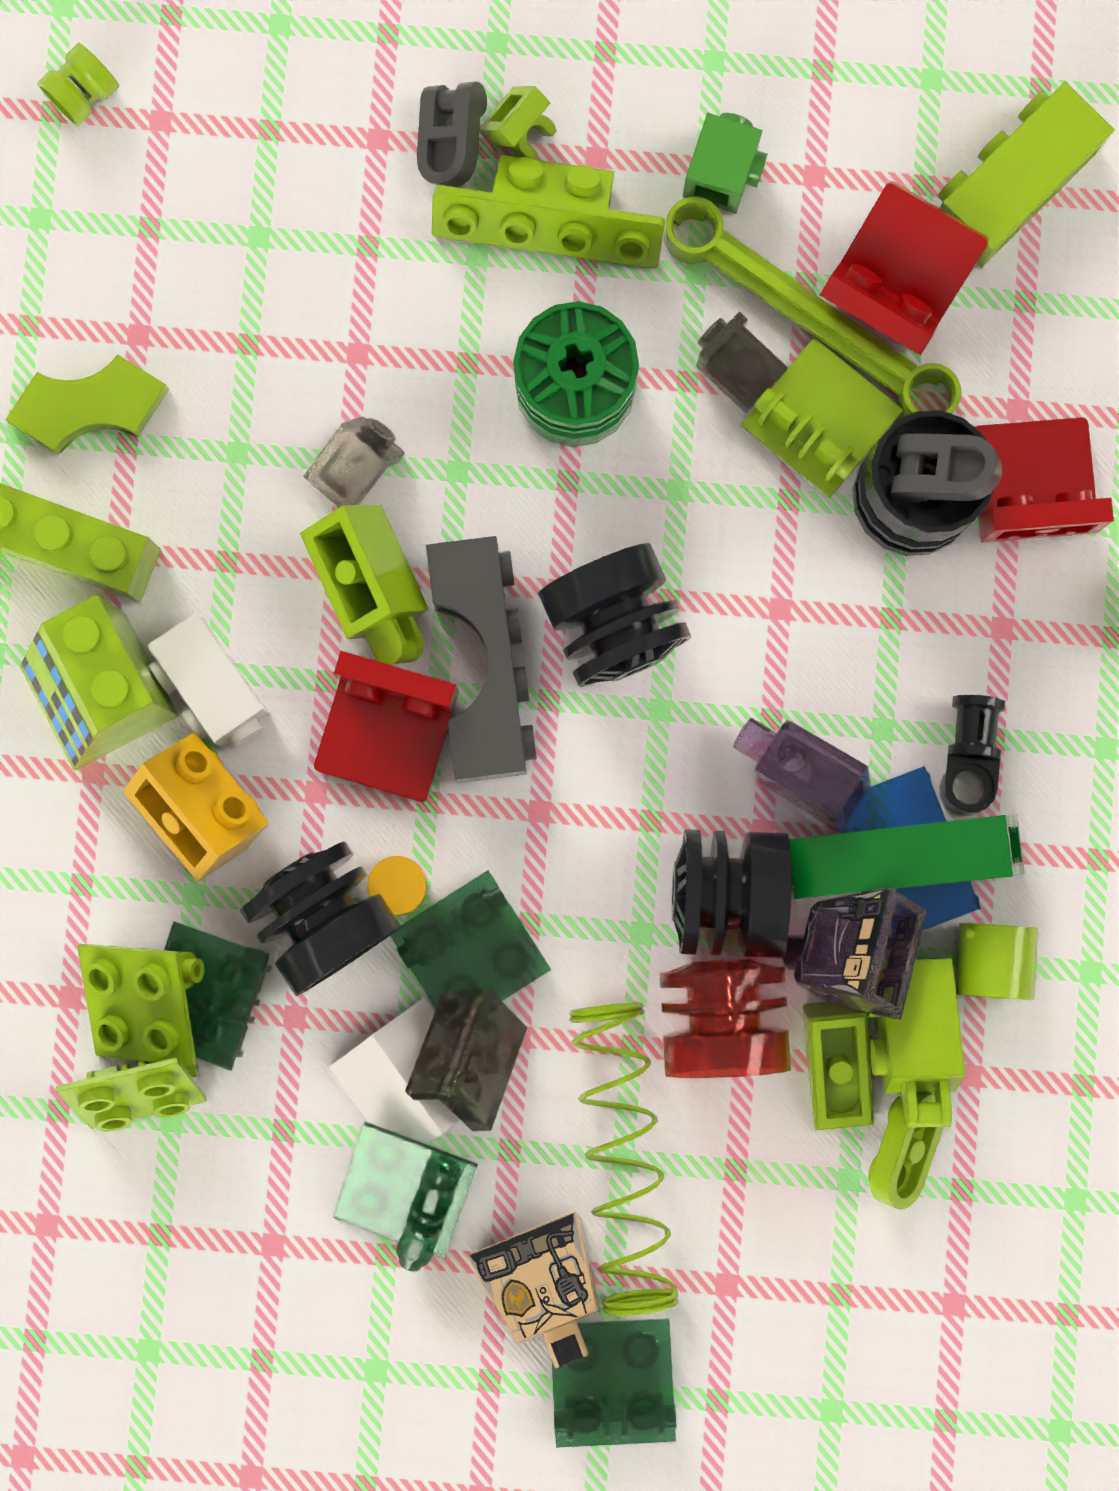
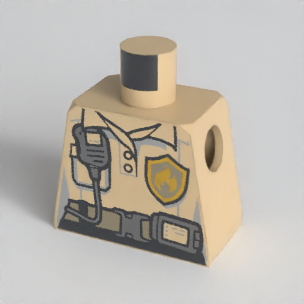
M570 1213L468 1255L474 1270L517 1343L543 1335L555 1369L589 1355L576 1320L600 1310L583 1224L578 1213Z

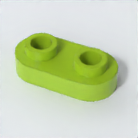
M916 1093L917 1103L935 1102V1094ZM902 1096L897 1097L889 1108L888 1124L878 1154L873 1159L868 1173L873 1197L877 1201L899 1210L908 1208L919 1197L943 1127L906 1128Z

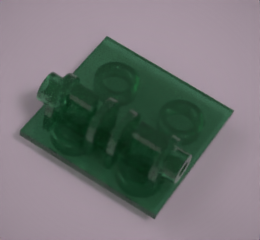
M489 870L401 925L402 927L391 935L401 959L408 969L411 968L451 1034L551 970Z
M173 921L164 950L177 951L179 953L191 952L195 955L196 959H201L204 964L202 980L198 983H193L192 986L185 990L196 1058L232 1071L236 1057H242L244 1053L241 1047L248 1029L247 1023H254L255 1016L250 1015L253 1005L259 1006L261 1002L260 999L256 998L257 993H260L266 972H271L272 966L267 964L270 953L250 946L245 947Z
M365 1121L333 1218L398 1242L396 1254L399 1257L400 1266L407 1271H419L422 1266L430 1262L432 1255L441 1259L445 1258L478 1164Z
M669 1318L577 1323L589 1355L556 1369L552 1362L556 1448L676 1442V1409L673 1396Z

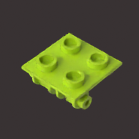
M814 337L771 389L768 388L754 405L755 408L740 426L830 499L903 412V409Z
M81 943L77 945L96 1056L159 1062L177 1057L182 1065L195 1066L197 1061L185 990L192 986L193 983H198L202 980L204 975L202 960L196 959L195 955L191 952L179 953L177 951Z
M177 1057L152 1062L151 1064L148 1061L139 1060L138 1067L132 1068L130 1063H124L121 1065V1071L118 1066L87 1072L86 1079L56 1086L57 1093L91 1129L96 1128L99 1131L121 1130L131 1125L133 1119L153 1114L158 1117L179 1116L188 1112L191 1105L207 1102L205 1094L193 1079V1077L199 1076L198 1063L195 1066L182 1065Z

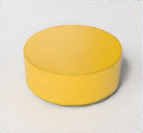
M391 856L381 860L373 867L368 877L367 890L369 896L381 894L394 915H404L417 909L423 902L427 893V879L423 869L415 861L402 856Z

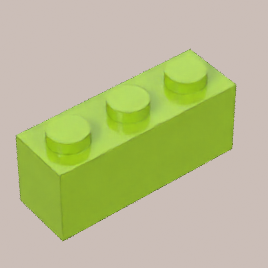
M1066 82L1050 96L1043 90L1040 91L1018 115V118L1023 123L1010 136L1003 130L996 134L977 156L983 163L969 176L962 170L959 171L937 195L942 201L941 210L988 237V245L977 261L981 268L1103 148L1115 131Z
M0 483V552L141 603L161 548L149 537Z

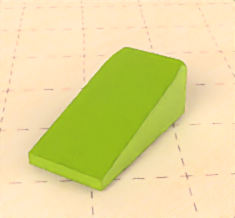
M850 999L838 1000V1003H836L837 1001L808 1003L802 1006L815 1131L874 1125L867 1012L862 1003L850 1004Z

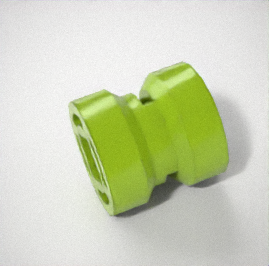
M79 42L66 54V63L58 71L49 70L37 82V85L47 98L78 127L91 115V106L98 99H107L120 86L101 61Z

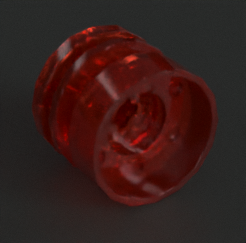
M751 959L691 961V963L674 970L659 972L660 988H687V999L661 1002V1012L670 1015L686 1016L689 1022L688 1029L662 1035L664 1075L666 1077H743L782 1073L791 1070L789 1030L776 1026L761 1025L760 1013L778 1010L787 1006L786 996H759V984L786 982L785 966H770Z

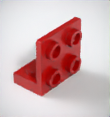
M889 181L843 259L830 276L820 296L921 356L933 337L942 317L987 247L988 237L898 183Z
M1079 417L975 426L998 453L1002 461L1003 471L1000 482L993 491L990 503L978 516L981 543L1096 534L1114 521L1112 498L1096 499L1089 424L1086 418Z
M340 651L334 674L339 679V684L314 762V769L320 773L418 802H425L448 731V720L452 718L459 690L456 684Z

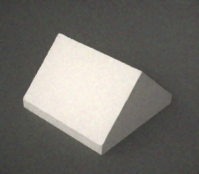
M426 996L329 1066L397 1163L444 1134L494 1094L493 1089Z

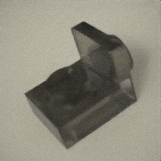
M738 312L728 323L719 318L702 335L697 343L702 350L699 353L696 367L744 413H747L761 395L778 381L788 367L746 328L748 319L741 312Z
M361 416L340 425L303 477L338 508L342 505H360L389 466L398 463L405 452L394 443L396 440L395 435L387 426L376 419Z

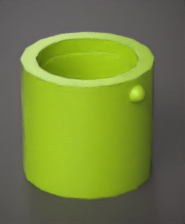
M959 923L956 994L1035 1000L1038 928Z

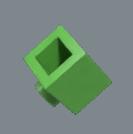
M707 112L686 174L682 196L686 198L702 197L711 201L717 208L737 214L746 184L757 188L768 153L758 151L763 130L753 127V124L748 119L734 113H722L718 116Z

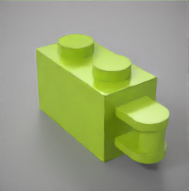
M342 505L300 532L346 638H366L378 662L394 665L417 661L423 654L424 640L414 619L427 612L429 608L383 506Z
M952 958L914 960L901 1018L866 1011L868 1018L877 1017L879 1039L871 1040L872 1072L874 1076L883 1075L884 1094H901L906 1128L950 1127L952 1122L950 1092H956L966 1076ZM892 961L879 962L874 976V980L879 988L875 997H880L882 985L888 980ZM897 989L887 990L885 1004L891 1005L895 1003ZM873 998L866 1002V1009L878 1008L880 998ZM916 1093H935V1102L917 1103Z

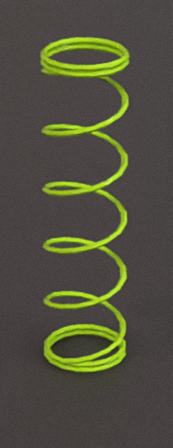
M641 1002L579 1008L568 1013L571 1016L569 1020L572 1023L617 1019L579 1034L572 1040V1044L575 1047L632 1056L645 1061V1066L639 1070L585 1091L578 1097L581 1103L587 1105L635 1111L648 1115L652 1119V1122L641 1130L592 1148L585 1153V1157L589 1160L646 1168L655 1171L659 1178L656 1182L638 1192L597 1206L591 1211L597 1217L648 1223L665 1231V1237L655 1245L599 1266L598 1271L601 1273L643 1277L663 1282L671 1287V1290L642 1289L606 1297L601 1302L603 1305L602 1311L614 1316L651 1314L671 1309L679 1303L677 1299V1286L667 1278L643 1271L612 1268L641 1258L663 1246L671 1236L670 1229L663 1223L651 1218L603 1212V1210L624 1204L651 1192L663 1181L664 1173L654 1165L645 1162L593 1155L642 1136L650 1131L658 1122L657 1116L648 1109L638 1106L586 1099V1097L638 1077L650 1067L651 1061L643 1054L631 1050L578 1042L623 1024L639 1015H643L645 1012L642 1009L644 1004Z

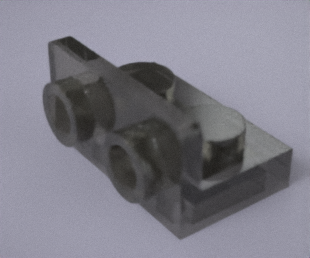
M489 988L444 992L435 1009L405 1093L413 1100L439 1099L472 1131H491L528 1027Z

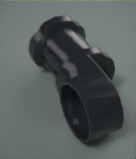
M984 695L953 696L952 707L958 710L955 743L948 746L946 773L942 776L939 789L940 797L945 806L954 813L973 815L988 808L995 800L998 790L1001 750L996 747L998 715L1005 711V700ZM960 772H971L981 779L984 792L978 803L968 805L956 798L953 792V782Z

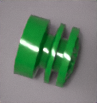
M580 301L553 305L530 321L519 336L513 359L518 406L530 427L550 442L571 447L596 444L616 432L631 412L639 370L636 343L623 321L601 306ZM576 358L579 366H586V375L584 377L576 378L572 370L566 371V362L569 359Z

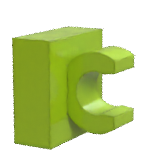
M536 86L512 87L482 123L479 133L492 146L511 147L513 152L519 157L535 158L538 153L529 145L527 133L533 126L543 136H553L557 132L553 121L547 116L541 115L551 102Z

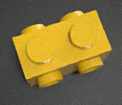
M195 732L144 762L123 790L124 794L197 882L247 850L270 823L260 812L257 802L241 789L223 767L219 756L208 748Z

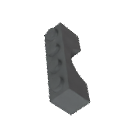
M496 536L426 545L432 599L436 611L454 616L468 624L482 640L488 655L487 676L480 694L466 710L448 720L455 780L457 783L527 775L525 761L536 760L537 756L533 725L521 726L518 703L528 702L529 694L525 666L513 668L511 645L521 644L522 639L518 608L506 610L503 587L515 586L510 551L499 552Z

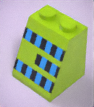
M98 594L42 622L20 666L72 769L75 771L179 717L169 695L151 672L148 666L151 664V661L127 615Z

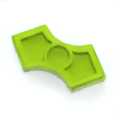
M117 354L101 371L78 380H58L36 372L5 420L13 427L59 455L76 438L95 430L114 429L138 437L169 391V388L157 378Z

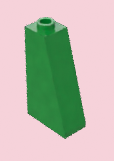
M1000 815L789 839L791 887H793L794 899L1013 877L1025 873L1018 815Z

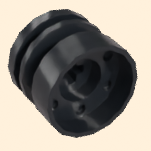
M942 410L917 411L895 421L860 465L852 488L854 512L865 533L882 548L904 556L930 555L950 545L986 508L993 494L992 491L991 494L982 499L972 501L925 500L924 502L917 503L899 501L890 496L892 478L895 475H899L901 459L896 456L898 437L900 435L953 434L974 435L985 439L984 435L965 418ZM937 459L925 462L924 475H935Z
M650 543L624 548L596 559L559 577L538 592L555 631L572 629L579 626L584 631L582 636L575 639L563 650L567 660L578 659L590 654L595 656L594 659L573 671L579 687L604 681L615 682L637 674L663 661L676 647L692 638L686 622L676 623L661 629L658 627V624L680 611L676 600L648 605L645 597L656 591L666 582V577Z
M684 830L682 845L673 866L671 907L672 921H674L679 938L680 954L696 955L699 928H708L709 955L720 956L727 929H737L742 956L784 958L787 949L791 910V851L788 833L747 832L743 841L740 858H729L725 831L715 830L713 832L710 857H702L700 830Z
M344 841L327 850L317 853L311 852L291 863L268 879L257 895L240 909L247 923H253L272 912L276 915L277 919L256 935L260 943L274 941L287 934L294 944L274 964L295 996L303 994L326 980L402 927L381 894L369 896L356 903L352 901L348 894L362 882L367 873L360 866L337 878L334 871L354 855L348 844Z

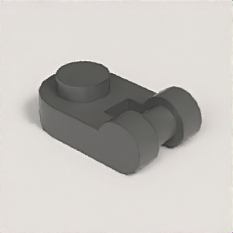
M480 82L460 83L456 90H449L445 85L427 86L421 93L417 165L422 177L436 186L444 185L459 188L470 180L476 169L480 117L485 114L487 109L486 91ZM453 114V125L446 126V120Z
M903 434L898 437L896 456L901 459L899 475H895L892 478L890 496L899 501L912 503L924 502L925 500H979L991 494L999 484L1003 473L1002 461L993 446L982 437L953 434ZM937 459L935 475H924L925 462Z

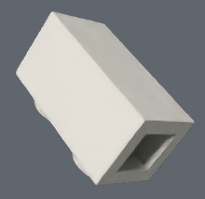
M197 612L147 645L156 658L154 662L148 665L151 672L168 694L176 689L189 706V709L184 711L182 716L191 730L202 741L210 737L213 743L221 747L231 742L234 748H237L263 731L264 727L260 721L269 716L270 712L207 621Z

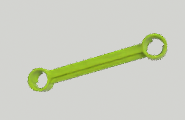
M687 197L678 201L670 209L666 218L664 241L668 251L676 259L689 264L707 261L897 394L898 405L903 409L901 413L903 417L919 411L911 401L910 389L913 390L922 383H930L937 386L941 382L949 394V407L947 410L942 411L952 414L956 410L961 399V385L952 370L937 363L917 366L724 231L722 214L711 201L702 197ZM707 218L715 230L711 242L702 247L692 248L683 245L677 240L673 231V224L675 223L679 226L688 219H697L703 222Z

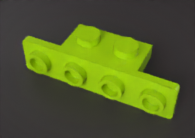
M500 155L493 192L444 185L435 186L432 201L431 233L434 237L655 269L659 265L665 220L658 216L610 210L609 205L614 171L597 169L586 165L576 166L541 161L530 157Z

